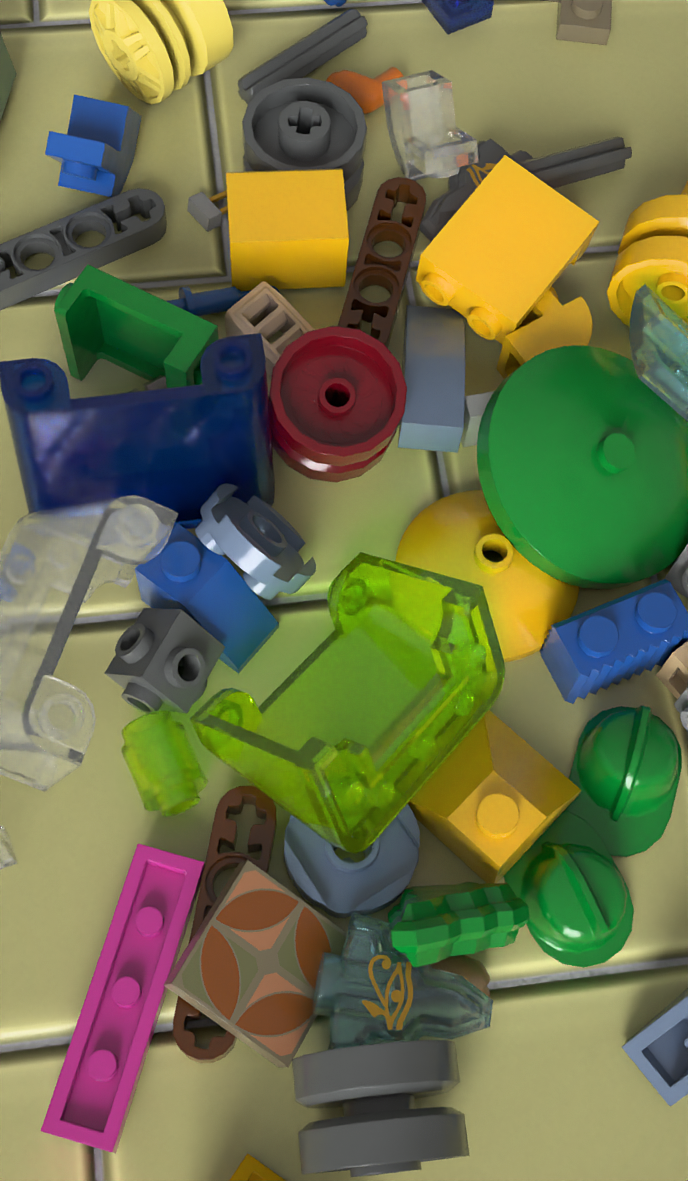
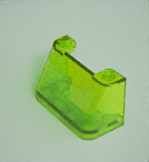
M360 552L341 570L329 587L327 596L328 607L335 630L259 707L250 694L235 688H227L213 695L189 718L200 742L211 754L326 842L355 854L365 851L376 841L493 706L500 695L505 677L504 659L483 586Z

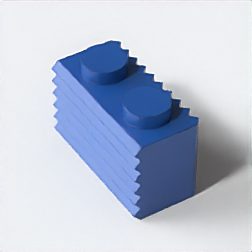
M663 579L551 625L552 629L549 630L547 639L544 640L545 644H542L543 648L540 649L541 657L564 700L574 704L577 697L585 699L589 692L596 695L600 688L607 690L611 683L618 685L622 678L630 680L633 674L640 676L644 669L652 671L655 665L662 667L672 652L688 641V612L671 582Z

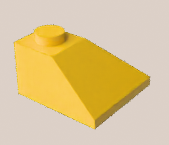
M481 704L417 768L396 792L410 806L415 818L486 883H497L580 794L581 789L487 707Z

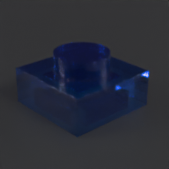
M422 0L447 35L491 18L494 5L493 0Z

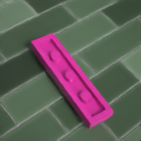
M137 844L41 1132L116 1154L168 989L164 986V983L175 967L201 885L205 866L204 862Z

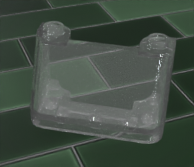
M134 495L32 512L20 518L14 525L0 553V775L45 792L81 766L94 733L96 722L94 706L85 692L73 684L53 677L54 671L82 603H86L94 591L103 584L114 582V584L126 588L133 579L135 568L139 564L148 563L161 553L168 542L178 516L177 512L149 499Z

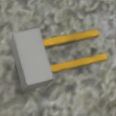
M227 190L210 198L203 192H200L188 199L187 211L207 232L221 226L222 215L228 213V205L218 209L213 204L227 197Z

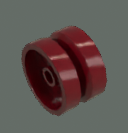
M330 326L308 331L286 346L273 367L265 423L274 450L288 467L309 479L336 483L362 476L382 460L404 415L407 386L400 363L381 341L359 329Z

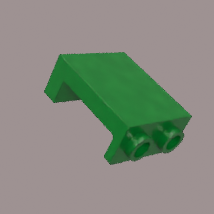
M87 264L74 283H68L62 288L54 307L70 375L80 381L84 380L99 359H105L148 381L159 375H165L172 428L194 437L222 394L218 325Z

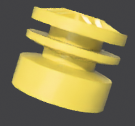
M223 0L91 1L89 8L91 29L109 67L132 94L151 105L162 102L171 95L172 91L187 85L190 76L203 74L229 57L234 46L233 27Z

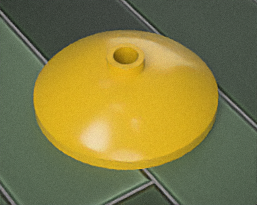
M470 490L451 494L422 510L404 532L395 558L394 584L400 606L411 625L422 637L438 649L452 656L472 662L504 663L534 654L543 648L542 644H545L544 640L547 639L549 630L552 629L551 625L570 618L578 599V586L557 580L541 571L515 549L497 525L482 490ZM487 550L496 551L502 556L503 560L491 562L483 556V552Z

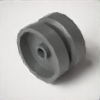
M313 78L285 79L263 88L248 103L242 121L245 151L243 156L244 171L342 168L346 210L348 211L358 200L363 182V155L367 135L363 109L350 93L331 82Z
M416 1040L369 1044L311 1053L292 1059L295 1101L306 1108L343 1107L344 1117L310 1122L299 1131L302 1175L350 1170L351 1177L421 1170V1162L469 1156L464 1114L452 1107L415 1109L414 1101L417 1098L447 1093L460 1082L455 1042L449 1040Z

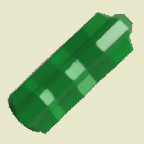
M464 882L456 885L411 886L404 890L400 903L388 912V925L392 946L400 953H405L413 967L437 963L450 956L474 954L488 948L505 947L515 942L519 928L524 927L530 919L528 904L521 898L516 897L508 883L479 884Z

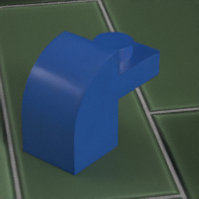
M74 94L67 135L49 131L45 155L62 163L58 186L107 197L119 195L133 163L142 116L129 106Z

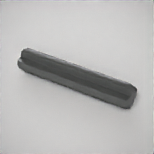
M349 9L238 80L239 96L248 104L263 88L281 80L303 78L365 38L367 35L366 26L368 25L365 16H361L357 9Z
M617 136L519 162V165L554 189L623 169L625 167V160L632 157L631 147H625L623 138Z

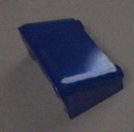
M261 333L230 336L216 340L209 345L201 357V385L71 399L65 372L56 363L47 359L29 358L0 362L1 392L27 509L35 532L43 540L52 544H72L169 532L177 523L185 529H193L203 520L200 512L201 506L221 484H232L239 487L232 497L238 498L244 503H247L255 495L272 507L275 499V474L266 359Z

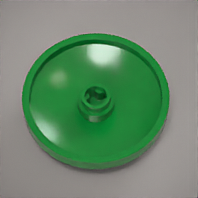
M581 345L563 346L542 352L522 364L501 382L488 401L481 418L477 439V466L482 491L489 510L497 525L515 549L530 563L553 578L570 585L589 589H614L628 586L655 575L675 561L688 544V420L668 390L652 374L632 360L606 349Z

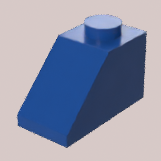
M178 523L135 568L141 600L151 608L182 609L225 646L219 659L238 674L279 628V622L231 563L222 555L208 549L199 538Z

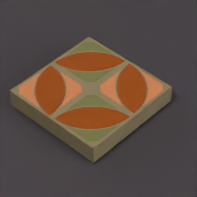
M246 860L239 863L165 981L164 986L278 1068H286L290 1066L292 1059L295 1057L358 941L259 867Z

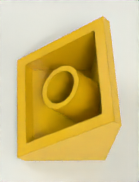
M342 168L226 172L232 287L235 286L240 291H248L254 289L262 281H266L277 289L345 287L349 232Z

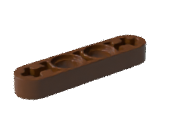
M396 177L388 179L378 189L338 323V327L359 330L362 327V320L371 323L370 336L381 341L387 348L389 347L419 238L420 224L424 218L426 193L423 187L416 181L409 178ZM397 202L406 203L401 223L392 220L393 208L396 207ZM392 241L397 243L403 252L392 258L383 257L375 252L373 247L379 242ZM370 285H379L387 289L391 296L386 301L374 303L363 298L360 291Z
M238 786L229 790L219 801L215 812L189 943L217 899L214 893V883L222 871L236 868L239 863L249 860L268 874L277 829L276 807L272 798L260 788ZM244 804L256 806V816L266 820L264 825L255 824L251 827L248 839V853L261 851L259 860L241 852L219 853L222 845L235 850L238 837L237 824L234 820L228 819L229 814H241ZM178 996L173 1019V1035L179 1049L189 1059L199 1063H214L225 1058L234 1048L237 1038L226 1031L224 1037H212L209 1048H198L195 1034L187 1031L186 1025L189 1019H201L203 1013Z

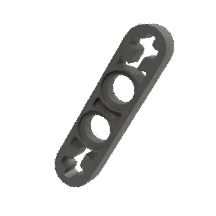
M137 188L128 190L0 244V310L77 278L87 264L98 269L161 240L167 228L165 205L162 198L156 192L149 189ZM135 214H141V216H142L144 219H148V218H150V219L147 220V221H143V222H142V221L140 220V218H138L137 216H133V215H135ZM113 223H116L118 232L122 230L121 233L115 234ZM88 231H97L105 236L103 242L94 247H83L75 242L79 235ZM35 253H47L54 258L49 266L39 270L30 269L24 265L27 257ZM11 266H14L15 273L17 276L13 279L11 278L9 269L6 270V268Z

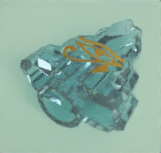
M353 912L341 955L323 952L312 1012L331 1017L328 1050L369 1044L416 1041L422 1036L452 1040L490 1027L493 1000L461 975L432 969L430 964L413 967L406 954L400 953L392 946L389 922Z

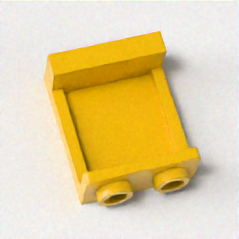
M504 155L421 253L416 281L420 284L424 294L434 303L441 306L449 305L467 319L469 326L479 336L487 340L495 339L503 345L505 336L519 328L523 320L570 263L575 265L584 254L599 221L511 158Z

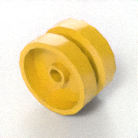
M664 195L646 201L629 215L607 289L610 308L625 325L642 335L667 342H688V195Z

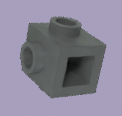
M143 608L134 625L130 626L119 638L115 647L116 655L105 671V674L125 689L121 695L122 698L141 712L157 715L159 710L187 714L191 706L203 695L207 687V678L225 646L182 609Z

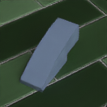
M407 305L402 373L406 382L407 393L405 412L399 424L398 448L458 453L464 429L465 322L464 316L454 309Z

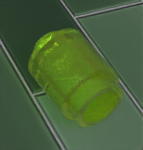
M167 710L145 714L127 724L121 731L125 742L121 748V753L145 810H161L164 817H170L183 813L197 805L201 800L199 792L207 786L208 780L184 725L181 722L174 721L171 712Z

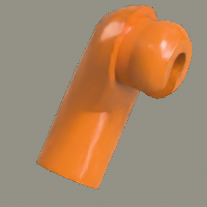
M395 67L389 68L374 79L353 71L342 70L332 73L326 80L350 93L363 109L364 114L375 111L406 90L405 78Z

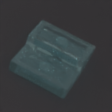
M644 284L636 291L630 317L629 340L633 365L638 378L688 422V324Z

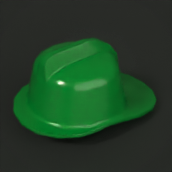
M642 705L639 708L619 706L601 711L587 722L579 738L569 780L579 787L581 792L565 810L586 820L601 837L611 856L628 857L644 852L662 837L671 818L682 769L681 747L674 732L658 716L652 714L650 707Z
M564 810L503 876L505 883L510 885L516 897L521 898L528 904L530 919L526 925L532 937L544 953L562 964L585 968L605 963L622 950L632 931L634 908L628 887L603 840L586 820L570 811Z

